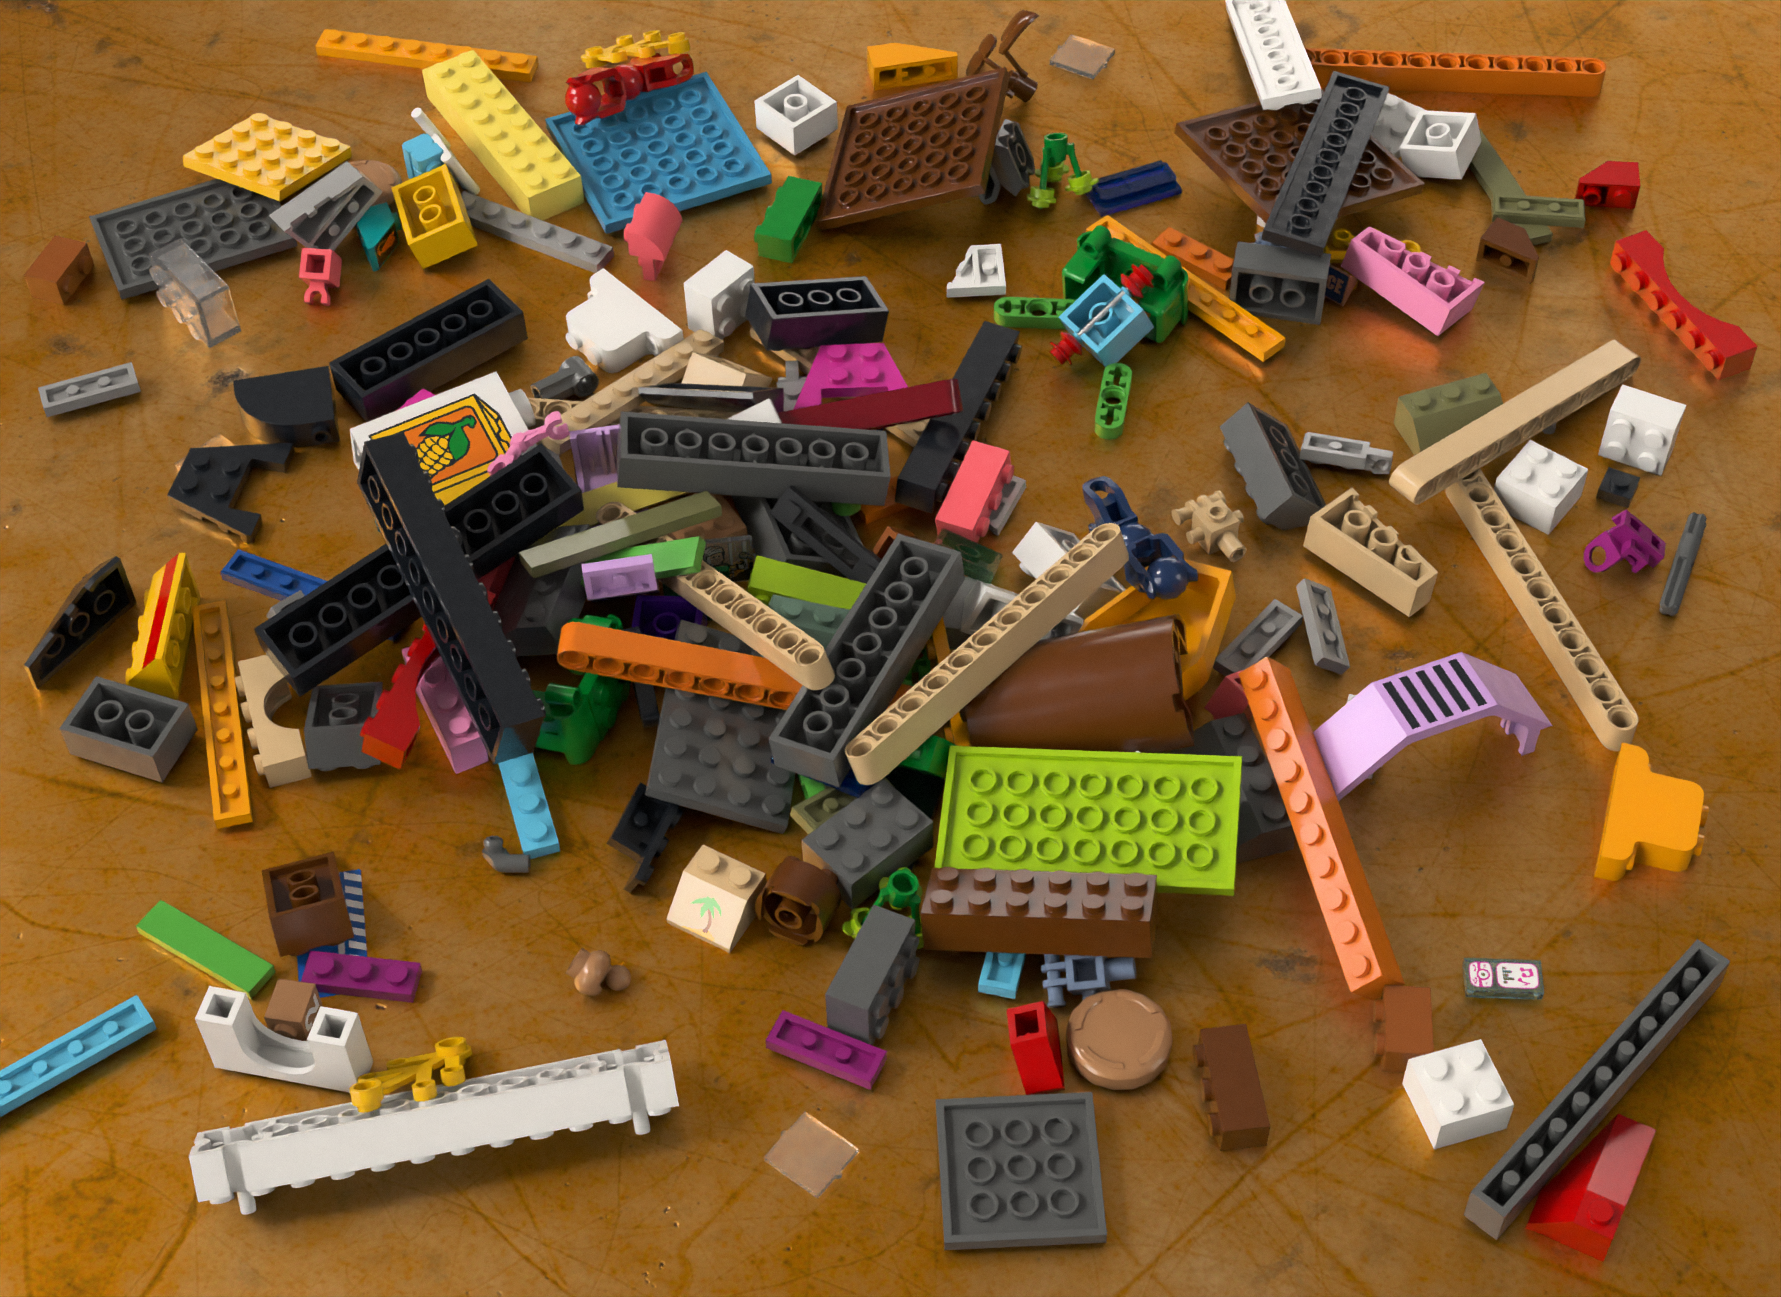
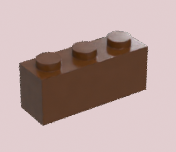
M1240 1024L1200 1029L1198 1044L1193 1045V1060L1196 1068H1202L1204 1078L1200 1079V1091L1203 1102H1209L1211 1113H1208L1207 1116L1210 1136H1217L1220 1151L1267 1146L1270 1123L1247 1025Z

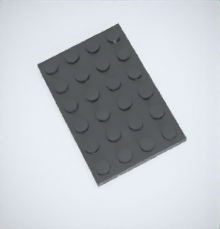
M214 179L89 216L121 300L298 246L297 241L284 232L269 216L281 207L279 201L220 179Z
M680 620L677 627L675 641L761 657V654L735 635L685 620ZM666 688L645 796L784 834L788 826L795 772L775 766L769 738L787 710Z

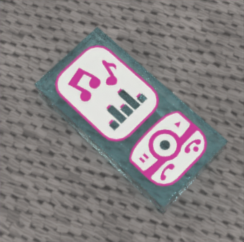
M1464 958L1462 966L1465 997L1543 999L1544 985L1541 960Z

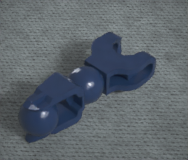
M1101 476L1091 479L1082 485L1084 501L1090 508L1095 523L1088 525L1089 533L1096 527L1106 523H1114L1120 527L1129 553V560L1124 565L1126 581L1139 592L1145 593L1148 598L1155 599L1159 597L1168 600L1181 595L1186 590L1188 582L1198 581L1197 570L1184 560V553L1168 534L1159 533L1154 535L1149 528L1138 523V517L1131 510L1122 489L1112 479ZM1095 491H1104L1108 495L1101 499Z

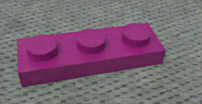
M310 951L301 982L313 983L316 985L318 992L413 1003L422 968L418 962Z
M782 1010L766 1038L767 1049L871 1090L887 1060V1051L784 1010Z

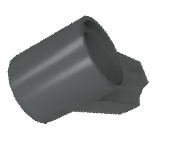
M572 356L561 364L558 372L530 386L535 398L563 400L573 394H576L578 397L589 396L597 389L599 379L582 358Z

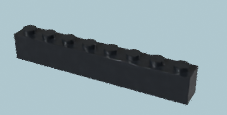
M987 321L983 322L952 378L958 379L964 411L929 420L897 478L896 503L931 514L938 502L943 503L948 492L949 481L953 482L960 467L959 462L964 460L971 445L970 441H976L978 438L981 420L987 421L991 411V402H997L1002 388L1001 383H1007L1011 374L1012 363L1017 364L1022 351V346L1018 345L1020 331Z

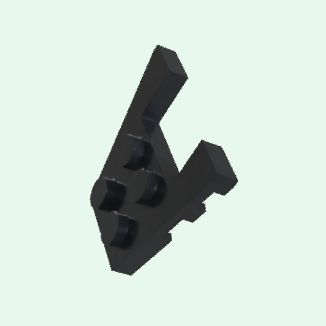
M294 443L190 448L167 494L169 504L202 521L206 518L218 524L220 530L226 533L232 531L240 535L242 541L253 544L262 525L261 514L233 508L253 467L286 473L295 454Z

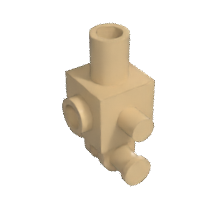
M1220 490L1208 497L1206 495L1197 497V503L1194 500H1190L1185 503V507L1172 510V518L1177 525L1183 524L1188 519L1192 520L1191 531L1186 533L1190 544L1198 542L1208 555L1222 550L1231 562H1236L1245 555L1246 548L1238 539L1239 524L1244 522L1243 514L1240 510L1232 512L1228 508L1225 496Z

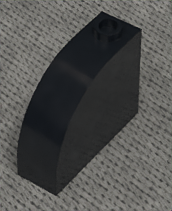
M329 366L233 381L234 394L242 421L250 433L258 439L269 444L294 443V447H307L340 441L335 390Z

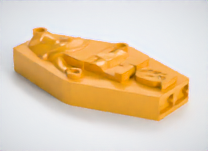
M1184 559L1197 570L1198 581L1188 582L1186 590L1177 598L1164 600L1156 597L1151 599L1145 593L1139 592L1136 588L1130 586L1087 617L1078 632L1179 614L1186 625L1188 654L1180 655L1183 697L1186 701L1202 689L1209 680L1236 594L1232 571Z

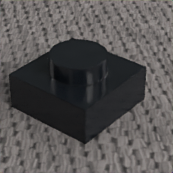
M1608 467L1596 498L1628 508L1638 488L1640 477Z

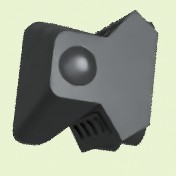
M1005 119L1000 130H998L985 194L978 195L983 204L995 202L1002 186L1016 197L1021 189L1029 187V176L1035 173L1034 158L1019 123Z

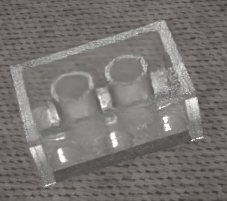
M181 238L148 254L152 265L149 272L159 287V290L156 291L159 301L165 308L169 306L172 309L178 322L181 324L185 323L196 340L201 339L211 348L241 332L229 286Z

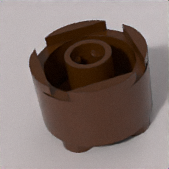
M787 856L775 868L755 901L756 915L760 921L764 917L770 924L768 930L785 942L795 945H806L809 940L813 939L816 942L821 938L840 906L841 894L837 886L838 877L828 869H820L810 863L801 861L795 856Z

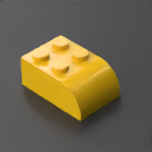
M446 164L391 187L408 245L422 269L438 264L445 259L478 245L463 198Z

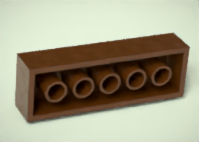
M932 868L920 912L924 950L1152 958L1158 918L1157 875L1142 873L1114 874L1100 871L1082 873L1063 870L1051 872L1030 871L1027 869Z

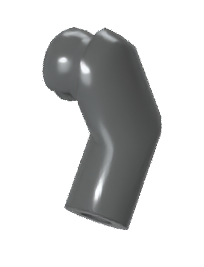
M489 836L484 840L483 857L493 869L502 873L530 872V855L509 854L503 847V839L499 836Z

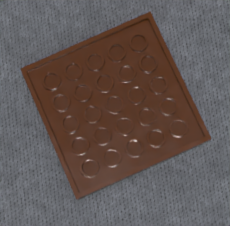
M1006 67L847 106L816 218V224L819 229L839 228L847 224L865 222L878 217L892 216L896 213L919 210L927 206L940 203L945 204L954 200L985 194L1010 78Z
M1321 98L1307 104L1295 103L1285 105L1278 110H1263L1260 101L1176 123L1174 133L1267 223ZM1371 135L1338 218L1421 194L1425 183Z

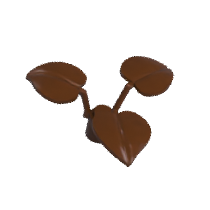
M1021 10L1014 15L1001 36L1002 43L999 47V53L1005 55L1017 70L1016 72L1014 70L1008 72L1010 78L1006 96L1011 99L1013 96H1016L1024 102L1032 98L1038 83L1028 77V73L1020 67L1008 50L1020 34L1039 17L1038 14L1027 10ZM988 34L982 40L978 51L974 53L966 69L967 76L977 74L984 63L993 69L1002 68L988 58L996 47V36Z

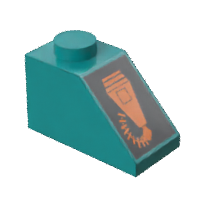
M387 202L371 206L355 225L357 235L373 272L382 267L400 243L397 231L402 230L397 212L391 213Z

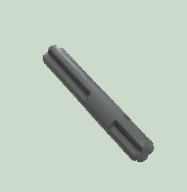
M1693 512L1688 515L1659 603V611L1663 615L1669 614L1674 616L1679 611L1706 527L1707 518L1704 514Z

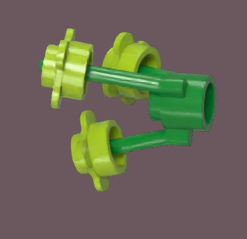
M1050 133L1044 136L1043 159L1040 162V169L1035 170V176L1040 178V186H1031L1030 194H1027V200L1032 201V206L1039 209L1048 208L1050 203H1056V197H1054L1055 189L1046 187L1047 182L1061 181L1062 176L1069 173V166L1064 165L1066 155H1069L1074 174L1067 178L1069 185L1065 187V191H1073L1076 195L1086 194L1093 189L1092 185L1099 182L1098 178H1092L1090 170H1080L1075 155V144L1068 143L1067 134Z
M900 867L889 878L883 877L880 880L879 897L873 905L882 907L885 902L889 901L891 908L895 910H901L909 906L911 908V915L908 917L915 919V934L919 937L917 949L924 947L919 911L923 890L919 885L917 877L911 870L906 867ZM852 909L850 920L842 925L844 933L855 939L871 909Z

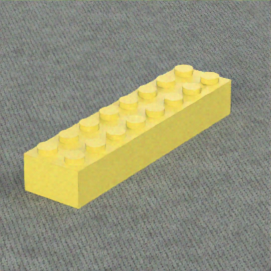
M474 50L462 53L459 56L436 63L422 70L428 99L522 213L545 220L585 203L581 175Z

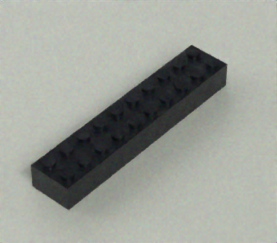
M404 432L365 441L357 484L493 765L533 753L537 739L540 736L543 720L546 717L544 704L540 698L535 697L531 689L529 674L526 669H521L516 659L515 646L510 639H506L502 631L501 618L497 611H492L488 603L487 590L482 582L478 583L474 575V566L468 554L464 555L460 546L459 534L454 526H450L446 518L444 503L441 499L436 498L432 490L430 475L427 471L423 472L419 464L416 447L413 444H409Z
M541 443L446 504L445 510L450 526H454L459 534L460 546L464 555L468 554L473 562L474 575L478 580L582 512L584 506L580 487ZM384 544L260 624L254 630L263 651L299 697H301L422 616L387 544Z

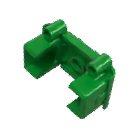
M1101 225L1096 226L1093 231L1082 233L1077 238V252L1062 269L1063 299L1077 300L1103 274L1121 288L1123 286L1121 274L1129 276L1133 272L1132 264L1137 267L1142 264L1154 276V279L1151 281L1154 287L1145 286L1142 289L1144 297H1134L1140 300L1138 305L1145 312L1151 314L1149 319L1154 328L1144 337L1157 343H1162L1180 319L1181 324L1186 325L1188 320V274L1176 257L1168 255L1164 259L1129 242H1124L1115 237L1111 238L1110 231Z
M609 614L608 618L586 615L584 619L571 618L567 622H581L623 630L621 620L612 614ZM568 669L573 674L584 676L578 688L549 683L545 692L532 690L535 697L542 700L546 711V717L543 720L540 736L535 747L565 753L567 762L573 765L582 764L590 760L599 743L603 741L608 729L614 726L617 712L622 702H625L629 696L631 681Z

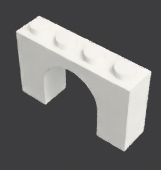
M209 986L195 1017L215 1068L350 1093L349 1088L353 1084L358 1083L359 1076L370 1072L374 1062L359 1015L355 1012L320 1006L307 1041H300L282 1036L264 1026L256 1018L245 992Z

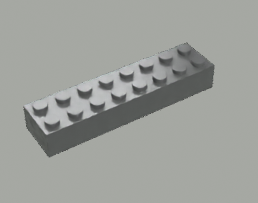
M621 411L617 440V487L700 493L707 490L710 494L780 499L788 487L794 486L811 501L885 505L891 478L886 431Z
M902 534L896 536L825 649L835 672L833 682L821 690H810L802 685L771 734L769 743L775 766L840 787L851 769L845 754L846 745L887 709L964 582L965 577L960 551Z

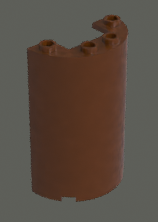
M1173 614L1039 640L959 711L961 720L967 722L972 747L1157 753L1195 746L1192 713L1183 697L1180 655L1188 654L1185 622L1179 614Z

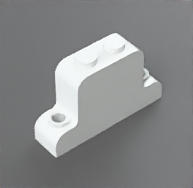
M604 268L591 276V291L587 294L588 300L569 311L566 315L568 326L566 339L569 345L587 356L591 364L598 365L608 373L619 372L647 354L657 356L684 339L681 328Z

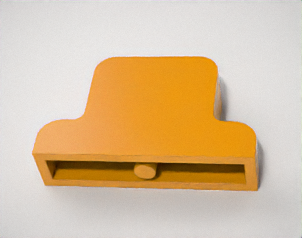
M1622 743L1615 762L1594 877L1610 881L1619 880L1625 875L1626 870H1632L1634 862L1674 872L1685 870L1690 863L1692 855L1700 856L1703 848L1705 835L1698 834L1699 827H1705L1709 812V806L1703 805V789L1697 783L1651 772V764H1649L1647 752L1639 746Z

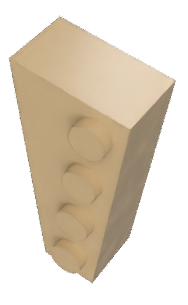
M1350 488L1310 516L1303 546L1410 617L1430 602L1438 571L1411 545H1404L1398 539L1399 533L1391 525L1386 527L1377 519L1378 512L1371 505L1364 506L1358 500L1359 494L1353 488Z

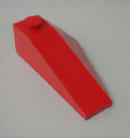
M1617 1114L1540 1192L1526 1228L1604 1262L1656 1129Z

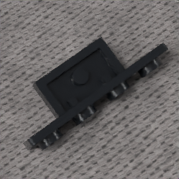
M641 782L635 788L606 843L637 861L624 887V890L629 893L638 884L644 886L655 868L650 865L653 857L656 856L658 858L669 841L664 836L668 828L673 830L683 814V811L679 809L680 805L645 796L647 786Z

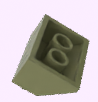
M1487 373L1399 396L1394 425L1415 456L1502 405L1503 401L1500 392Z

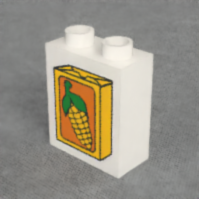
M496 371L351 428L353 460L359 470L365 441L404 432L409 444H413L417 449L419 464L423 472L427 471L430 475L432 490L436 498L441 499L445 506L490 477L487 472L489 465L500 454L505 455L510 447L509 443L512 436L516 433H524L528 431L529 427L536 424L534 412L523 390L518 389L508 393ZM538 445L530 446L525 452L521 453L520 457ZM547 449L563 468L559 455Z

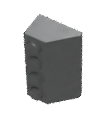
M1247 402L1220 426L1225 437L1223 443L1228 451L1233 454L1236 461L1234 466L1238 473L1243 476L1247 484L1245 490L1255 501L1258 507L1256 513L1266 525L1272 524L1283 531L1307 526L1310 516L1326 506L1305 461L1299 459L1300 450L1286 424Z

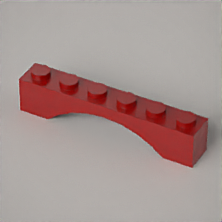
M1647 230L1615 241L1610 265L1624 278L1632 290L1636 291L1648 304L1649 308L1666 323L1667 327L1681 339L1685 346L1696 355L1707 370H1710L1720 381L1751 369L1758 346L1739 326L1723 322L1705 314L1679 294L1665 271L1663 260L1664 248Z
M487 590L488 603L492 609L496 594ZM425 623L423 626V631H425L421 639L416 637L409 648L407 656L410 658L407 664L400 663L392 678V683H394L392 689L382 692L376 705V709L379 710L374 718L369 716L360 731V736L364 738L361 752L400 770L416 744L420 729V721L416 710V689L422 676L431 664L441 656Z

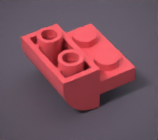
M645 192L640 204L637 203L634 208L633 219L630 224L626 225L624 230V241L628 242L629 255L638 256V264L643 270V279L656 281L683 220L679 210L672 202L660 195Z

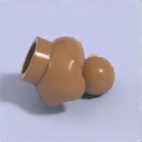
M581 948L566 971L567 975L574 978L576 989L582 994L591 996L601 993L602 988L600 984L604 978L607 986L615 991L626 989L631 982V974L624 966V962L621 961L617 965L612 966L610 955L602 950L590 953Z

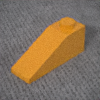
M901 43L867 47L868 72L874 91L958 78L957 52Z

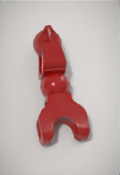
M656 53V55L648 58L633 57L630 59V63L617 65L615 68H591L566 81L569 87L565 94V104L568 110L576 116L575 124L585 125L596 118L602 119L622 112L626 106L625 101L634 100L641 92L678 85L692 78L694 73L692 58L689 54L676 53L661 57L659 53ZM681 62L683 68L680 74L677 75L673 71V65ZM602 81L605 94L601 95L598 87L593 83Z

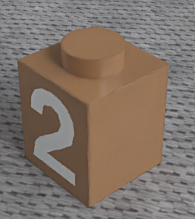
M278 979L264 1016L268 1029L291 1039L307 1041L319 1008L322 1006L316 985L313 983Z

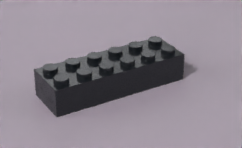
M487 279L329 362L335 388L366 422H369L399 409L421 389L424 388L430 392L527 340L524 313L490 279Z

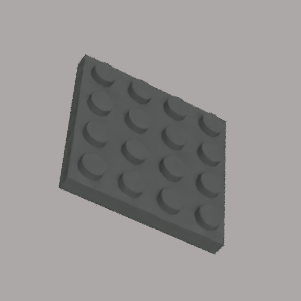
M1092 1092L936 1099L944 1250L1106 1243L1107 1229Z

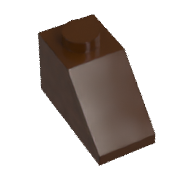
M1497 217L1480 238L1476 261L1530 284L1534 281L1539 256L1525 228Z

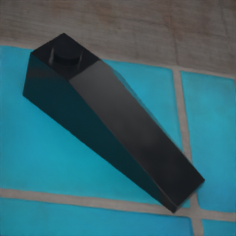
M117 556L99 564L75 585L25 662L24 667L34 688L39 689L137 603L122 561Z

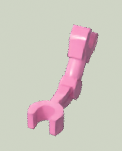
M556 411L547 415L544 421L545 425L513 435L509 443L510 447L505 455L500 454L489 465L487 470L489 475L495 474L520 457L522 452H525L530 446L548 436L554 440H561L570 435L567 423L555 427L563 423L560 412Z

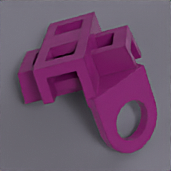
M1626 509L1612 517V521L1616 526L1604 531L1586 546L1583 557L1585 565L1593 572L1607 571L1625 558L1632 564V571L1637 573L1646 564L1654 568L1664 558L1666 543ZM1598 546L1602 547L1606 552L1605 562L1600 566L1595 565L1592 560V552Z

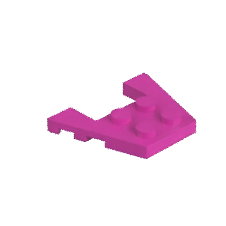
M884 343L821 345L794 409L822 404L821 398L858 397L906 388L908 386Z

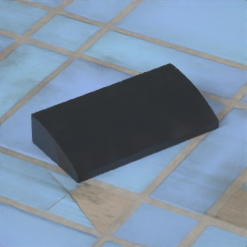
M664 383L638 387V394L645 401L656 407L742 412L769 398L772 400L777 413L784 412V388L690 383Z

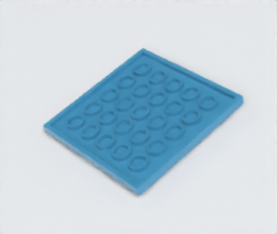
M707 72L693 75L692 78L678 85L641 92L634 100L625 101L626 106L622 112L602 119L596 118L585 125L575 124L576 116L571 112L545 119L546 128L557 148L581 175L584 196L606 234L624 229L628 223H631L634 208L637 203L640 204L645 192L654 193L668 199L680 212L772 183L770 171Z

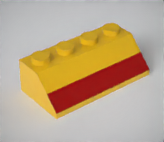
M178 553L158 570L152 577L150 589L145 590L144 615H140L138 619L139 637L138 641L133 642L132 667L127 669L125 677L126 685L175 700L179 698L194 629L192 606L199 605L200 594L186 553Z

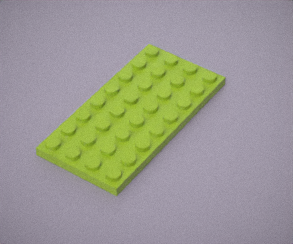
M950 746L934 868L1027 869L1030 871L1051 872L1063 870L1082 873L1100 871L1114 874L1142 873L1157 875L1158 893L1234 896L1242 756Z

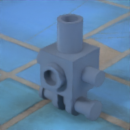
M1044 954L1045 964L1041 965V972L1047 973L1048 979L1042 981L1043 989L1048 990V1008L1066 1006L1063 988H1067L1073 996L1082 995L1084 1000L1086 997L1100 991L1111 990L1110 981L1136 979L1137 977L1136 963L1133 957L1108 958L1106 956L1064 955L1065 961L1060 962V955ZM1060 972H1066V978H1061Z

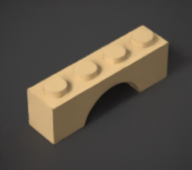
M267 655L239 661L238 665L241 676L235 677L239 696H246L247 702L241 703L246 723L252 722L253 728L247 729L252 750L259 749L260 754L253 756L258 776L266 775L270 788L312 777L311 771L308 769L307 756L299 729L284 728L271 721L276 710L292 698L288 681Z

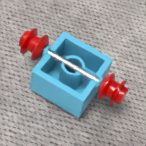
M1132 264L1133 272L1129 276L1121 274V283L1123 285L1121 288L1103 274L1058 317L1069 332H1060L1062 340L1058 344L1050 342L1052 349L1049 352L1059 364L1063 365L1067 362L1071 366L1070 357L1074 354L1082 356L1083 346L1104 367H1107L1110 364L1117 363L1154 328L1145 311L1130 298L1132 296L1143 298L1142 289L1145 286L1154 287L1151 282L1154 276L1145 266L1141 264L1137 267Z

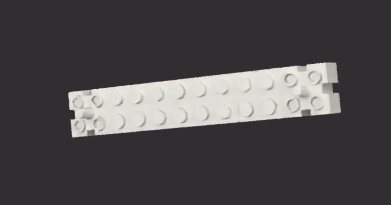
M663 1040L635 1046V1049L625 1051L617 1049L466 1079L465 1082L456 1086L436 1085L438 1095L427 1101H415L412 1090L385 1095L381 1101L382 1106L371 1112H358L357 1106L352 1105V1102L249 1122L245 1123V1126L232 1129L230 1127H223L198 1132L194 1141L195 1146H192L189 1154L198 1202L210 1200L211 1204L225 1203L234 1199V1192H237L240 1212L243 1215H247L257 1210L254 1196L271 1193L275 1190V1187L291 1184L292 1188H300L313 1184L317 1178L331 1176L333 1180H340L353 1176L357 1170L371 1168L374 1172L385 1171L393 1168L395 1163L411 1160L414 1164L425 1163L433 1160L437 1154L451 1152V1155L454 1156L464 1155L474 1151L476 1146L490 1144L494 1148L504 1147L512 1144L514 1139L530 1136L534 1140L544 1139L552 1136L556 1130L569 1128L573 1132L583 1131L591 1128L593 1123L609 1120L611 1124H618L633 1118L635 1133L638 1135L647 1134L651 1130L648 1115H663L670 1112L671 1107L679 1106L667 1042Z

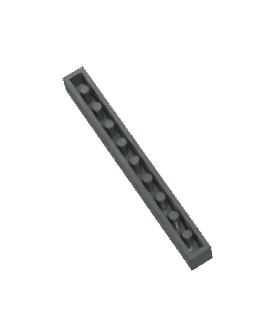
M1697 939L1471 1191L1464 1216L1497 1240L1720 987L1730 960Z

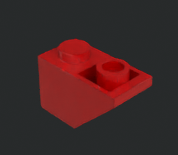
M1607 161L1579 178L1574 199H1583L1585 206L1635 209L1640 190L1638 162Z
M1044 1001L1007 1009L1010 1046L1025 1094H1049L1065 1090L1057 1018Z

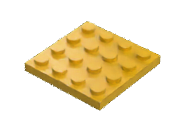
M256 113L183 155V165L203 174L281 201L351 158L352 153L351 146L340 143L336 139L326 138L315 134L311 130H303L292 126L288 122L269 118L266 114Z

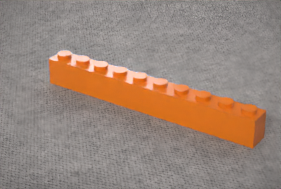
M1265 657L1238 675L1350 992L1374 1001L1382 996L1384 985L1403 986L1405 983L1290 668L1269 657Z

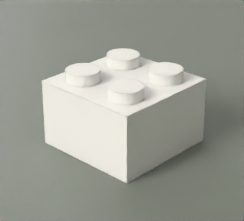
M799 75L755 100L756 128L793 155L800 153L838 129L837 101Z
M1420 110L1399 148L1402 163L1417 177L1462 180L1481 143L1476 113Z
M725 250L685 281L684 292L688 328L693 332L699 329L707 331L722 340L748 320L745 314L750 285L755 283L754 266Z
M1622 384L1610 409L1598 455L1661 476L1673 451L1686 405Z
M1530 440L1496 478L1494 491L1509 515L1549 535L1581 497L1588 469Z
M1481 1039L1408 1059L1402 1084L1434 1149L1507 1129L1514 1103Z

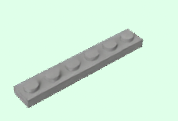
M466 191L461 193L471 225L475 228L593 273L603 269L614 257L612 246Z

